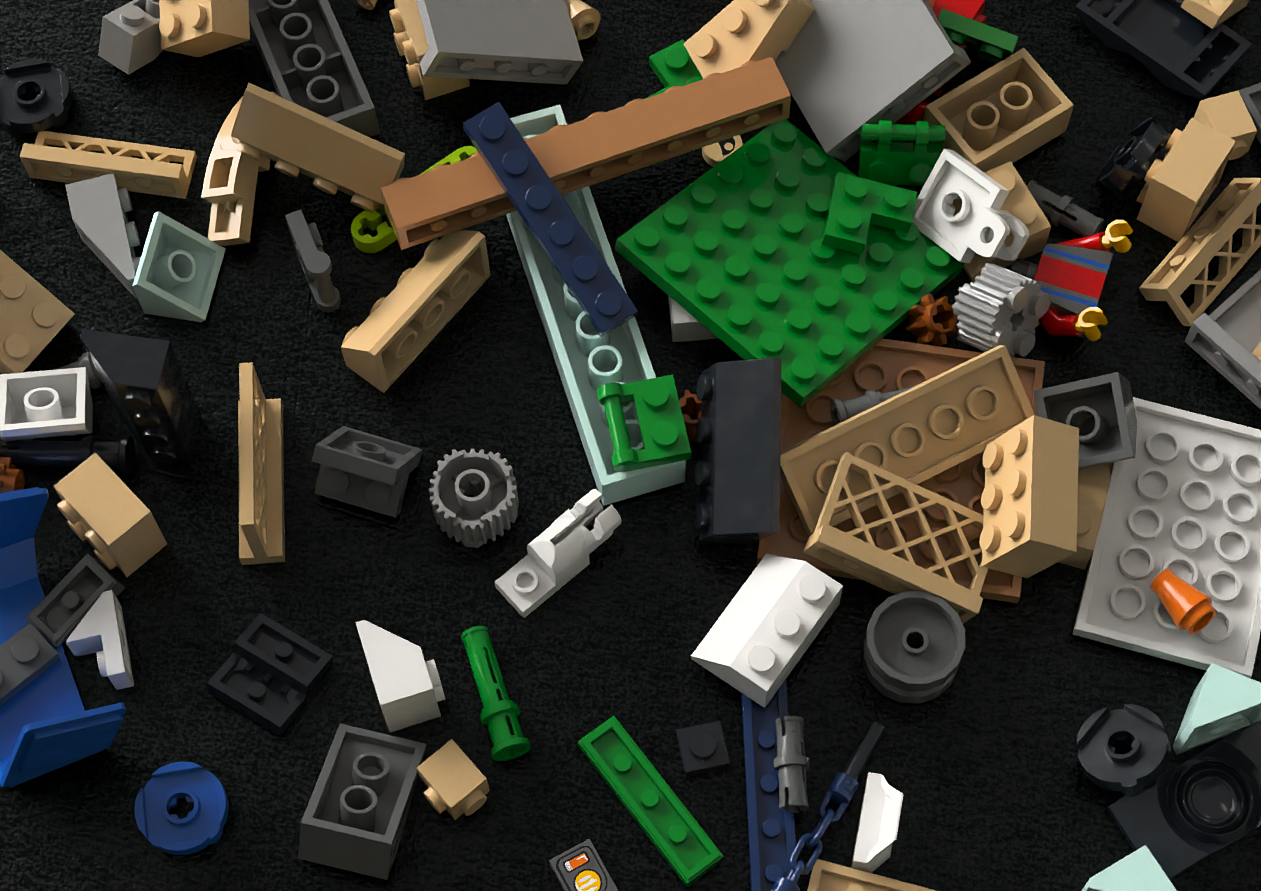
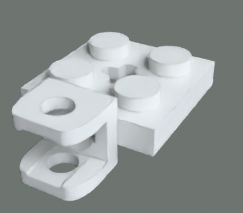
M944 148L916 199L912 221L919 231L959 262L970 263L975 253L983 257H998L1002 260L1015 261L1029 237V231L1024 223L1008 211L1000 210L1010 191L954 150ZM962 199L961 211L954 216L956 208L952 205L953 200ZM1011 231L1014 235V241L1011 246L1007 247L1004 240Z

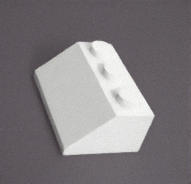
M766 554L693 652L691 659L765 708L840 604L843 585L806 561Z

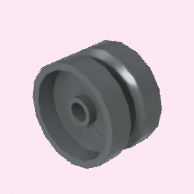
M904 591L888 597L874 610L863 642L862 665L869 682L883 696L900 703L921 704L939 697L952 684L965 650V628L958 613L944 599L925 591Z

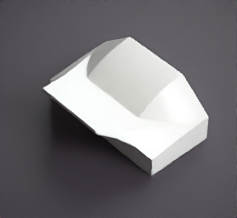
M868 773L851 865L853 869L872 873L890 858L892 843L897 838L903 793L890 786L882 774Z

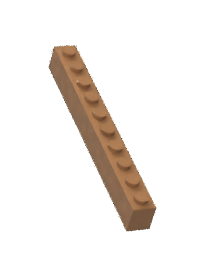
M771 56L759 61H747L733 70L724 73H712L700 81L685 86H673L661 94L646 99H634L623 107L608 112H596L584 120L569 125H557L545 133L523 139L559 193L564 195L787 119L790 113L791 94ZM479 152L473 154L468 159L450 165H438L429 172L412 178L397 179L390 185L381 188L385 210L401 250L517 211Z

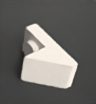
M112 590L105 591L68 637L66 644L74 656H83L97 652V662L101 676H108L116 690L134 686L122 607Z

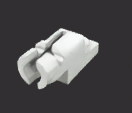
M592 489L577 501L571 510L568 509L558 517L550 527L527 545L528 555L495 581L496 589L523 618L590 564L589 554L613 534V530L622 523L618 511L612 504L603 511V506L600 503L602 494L598 490ZM595 518L594 529L589 531L586 526Z

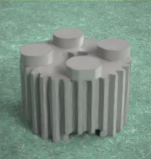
M986 263L985 267L981 269V275L975 277V282H971L970 285L965 283L963 287H959V294L954 298L956 302L952 305V308H954V314L958 315L957 319L960 320L957 324V327L960 328L957 331V339L984 352L999 345H1005L1010 357H1014L1015 354L1024 357L1034 347L1035 328L1040 324L1038 322L1039 318L1049 309L1050 296L1048 293L1040 290L1041 285H1038L1037 281L997 264Z
M453 449L451 456L445 454V460H438L437 462L438 471L433 472L434 479L430 480L431 488H429L430 501L437 525H440L442 532L447 531L449 538L455 536L456 542L461 541L466 547L478 548L483 544H487L488 539L495 541L496 535L503 536V530H509L511 528L510 522L514 523L518 517L519 500L512 466H508L506 458L501 459L499 452L493 454L490 451L488 454H485L484 449H481L479 453H476L475 449H471L470 453H467L465 450L457 452Z

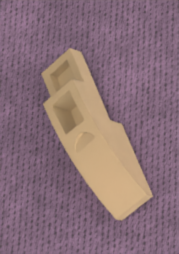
M243 97L232 108L217 135L209 157L201 198L212 203L208 239L220 246L250 242L258 172L269 171L270 167L269 158L261 155L259 161L236 151L238 144L233 143L230 135Z

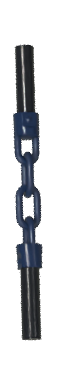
M873 721L869 723L843 771L837 773L819 805L821 818L812 833L803 835L793 850L789 859L791 867L789 874L786 878L778 877L771 891H800L796 885L800 875L808 874L812 870L823 849L821 842L823 834L830 823H835L842 817L859 786L857 781L886 732L881 724ZM830 799L840 805L835 815L832 809L825 810ZM807 842L808 847L816 845V848L805 866L804 861L796 863V860Z

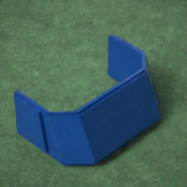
M35 487L0 494V645L31 623L26 617L45 598L38 578L34 535L49 497L46 488ZM39 630L38 632L59 654L60 660L0 707L1 787H14L109 748L126 712L124 703H116L85 711L62 644L56 648Z

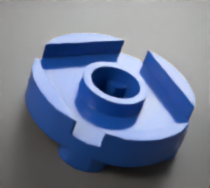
M175 762L165 765L151 775L153 778L147 782L144 789L141 787L138 792L134 807L136 823L139 830L156 850L172 855H188L201 851L209 844L216 843L221 838L223 827L228 818V797L221 782L202 766L193 762ZM185 798L188 804L194 805L193 811H190L187 817L179 819L176 814L170 815V808L177 807L178 799Z

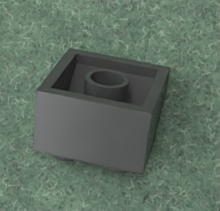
M1119 372L1034 390L1039 417L1079 428L1078 470L1135 458L1137 419L1130 381Z

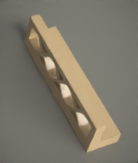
M40 131L38 132L35 144H23L20 159L29 178L75 183L114 173L119 187H127L128 191L186 199L197 156L195 151ZM47 144H49V145H56V146H64L65 148L50 147V146H47ZM91 151H101V152H103L104 154H102V153H95V152H91ZM131 156L142 157L143 159L132 158ZM170 161L182 162L183 165H182V164H176V163H169V162H170Z
M1234 178L1139 287L1146 300L1167 301L1183 326H1191L1261 246V224L1255 225L1256 209L1261 203V178ZM1237 229H1243L1242 247L1236 253H1232L1233 234ZM1214 256H1219L1218 275L1212 281H1207L1209 262ZM1190 284H1195L1194 303L1188 308L1180 295Z

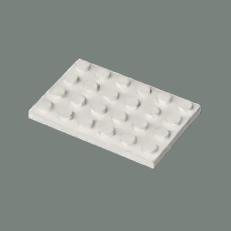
M1133 397L1137 419L1135 458L1113 462L1104 511L1095 547L1090 558L1073 635L1206 671L1211 663L1251 678L1261 633V430ZM1170 569L1177 577L1212 598L1211 605L1217 610L1216 615L1198 633L1190 635L1186 630H1179L1157 594L1150 588L1151 582L1162 571Z

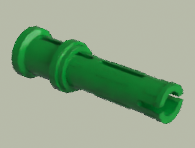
M475 626L469 628L462 633L461 640L464 642L484 707L481 710L480 720L483 726L488 727L492 740L491 756L495 761H507L517 758L531 749L530 740L523 737L517 718L520 715L519 706L509 699L500 666L491 643L488 627Z

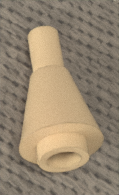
M565 0L577 41L591 37L596 32L600 23L601 16L599 11L581 0Z

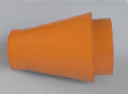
M1170 569L1162 571L1150 584V588L1157 594L1179 630H1186L1190 635L1196 634L1205 628L1216 615L1217 610L1211 605L1212 598L1177 577Z

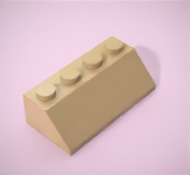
M248 83L230 135L233 143L238 144L236 151L259 161L261 155L276 162L275 169L291 177L297 178L299 172L315 179L312 184L313 186L329 194L335 195L337 190L351 195L353 197L350 202L364 210L373 212L375 207L385 210L381 188L399 179L404 168L405 153Z
M458 230L444 235L440 240H433L425 250L421 261L414 268H408L402 273L396 288L387 297H381L377 300L370 311V316L360 327L355 326L346 334L341 346L346 366L384 393L491 276L485 236L479 231Z

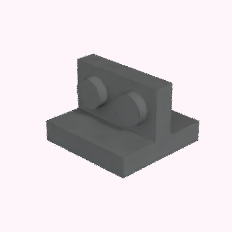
M342 426L315 445L312 462L321 464L315 494L397 517L401 512L409 473L419 466L423 449Z

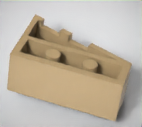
M733 0L688 39L684 46L703 78L712 73H724L733 70L750 60L759 61L772 56L775 61L781 51L787 52L815 9L810 0Z

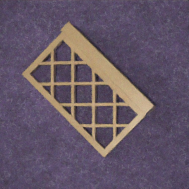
M253 362L239 363V560L242 565L285 562L283 404L281 398L265 399Z
M845 452L839 461L814 533L808 537L803 553L895 595L904 591H925L940 597L958 613L962 624L979 613L983 601L980 593L988 568L982 567V549L978 548L971 551L961 528L974 525L983 530L984 515ZM849 468L864 475L870 488L869 491L852 496L845 480ZM890 489L902 492L909 509L892 514L882 492ZM841 493L843 500L837 502L839 495ZM873 496L883 519L866 525L856 502ZM847 506L857 528L846 533L829 525L833 512ZM929 507L941 510L949 526L932 533L922 510ZM913 514L923 537L905 543L896 520ZM885 524L896 545L895 548L887 551L876 547L869 533L870 530ZM952 532L962 555L945 561L935 538ZM860 535L861 539H858L854 536ZM926 542L936 565L927 569L916 565L909 548ZM980 554L977 562L974 556ZM965 560L972 575L969 589L955 583L948 568L949 566Z

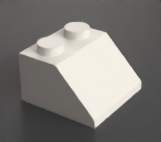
M86 367L0 374V439L4 441L31 440L34 438L75 436L92 433L93 403Z
M366 620L356 622L389 732L441 717L437 702L445 700L434 659L425 662L421 647Z

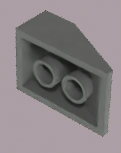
M340 723L301 821L298 859L388 880L419 777L417 767L423 762L427 744Z

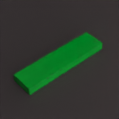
M612 716L578 741L579 748L686 887L690 886L724 860V856L615 716Z

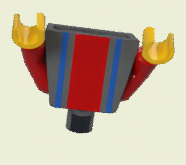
M1115 220L1111 222L1105 232L1055 244H1046L1039 265L1020 259L1013 261L1011 271L1037 281L1038 285H1041L1040 290L1049 294V309L1039 318L1038 322L1051 336H1078L1084 339L1087 337L1091 341H1097L1100 338L1101 333L1097 325H1107L1108 321L1102 310L1097 308V304L1113 253L1109 251L1113 246L1116 251L1125 253L1129 251L1132 245L1130 240L1123 236L1130 235L1133 232L1126 221Z

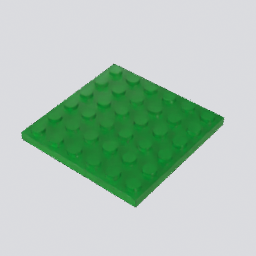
M787 119L770 124L620 236L616 241L615 250L742 359L782 358L781 392L801 408L910 316L908 314L911 307L919 305L921 297L928 294L934 296L959 275L964 262H959L920 232L913 221L908 233L870 224L863 254L822 245L833 184L837 172L852 176L856 175L833 156L826 154L823 148Z

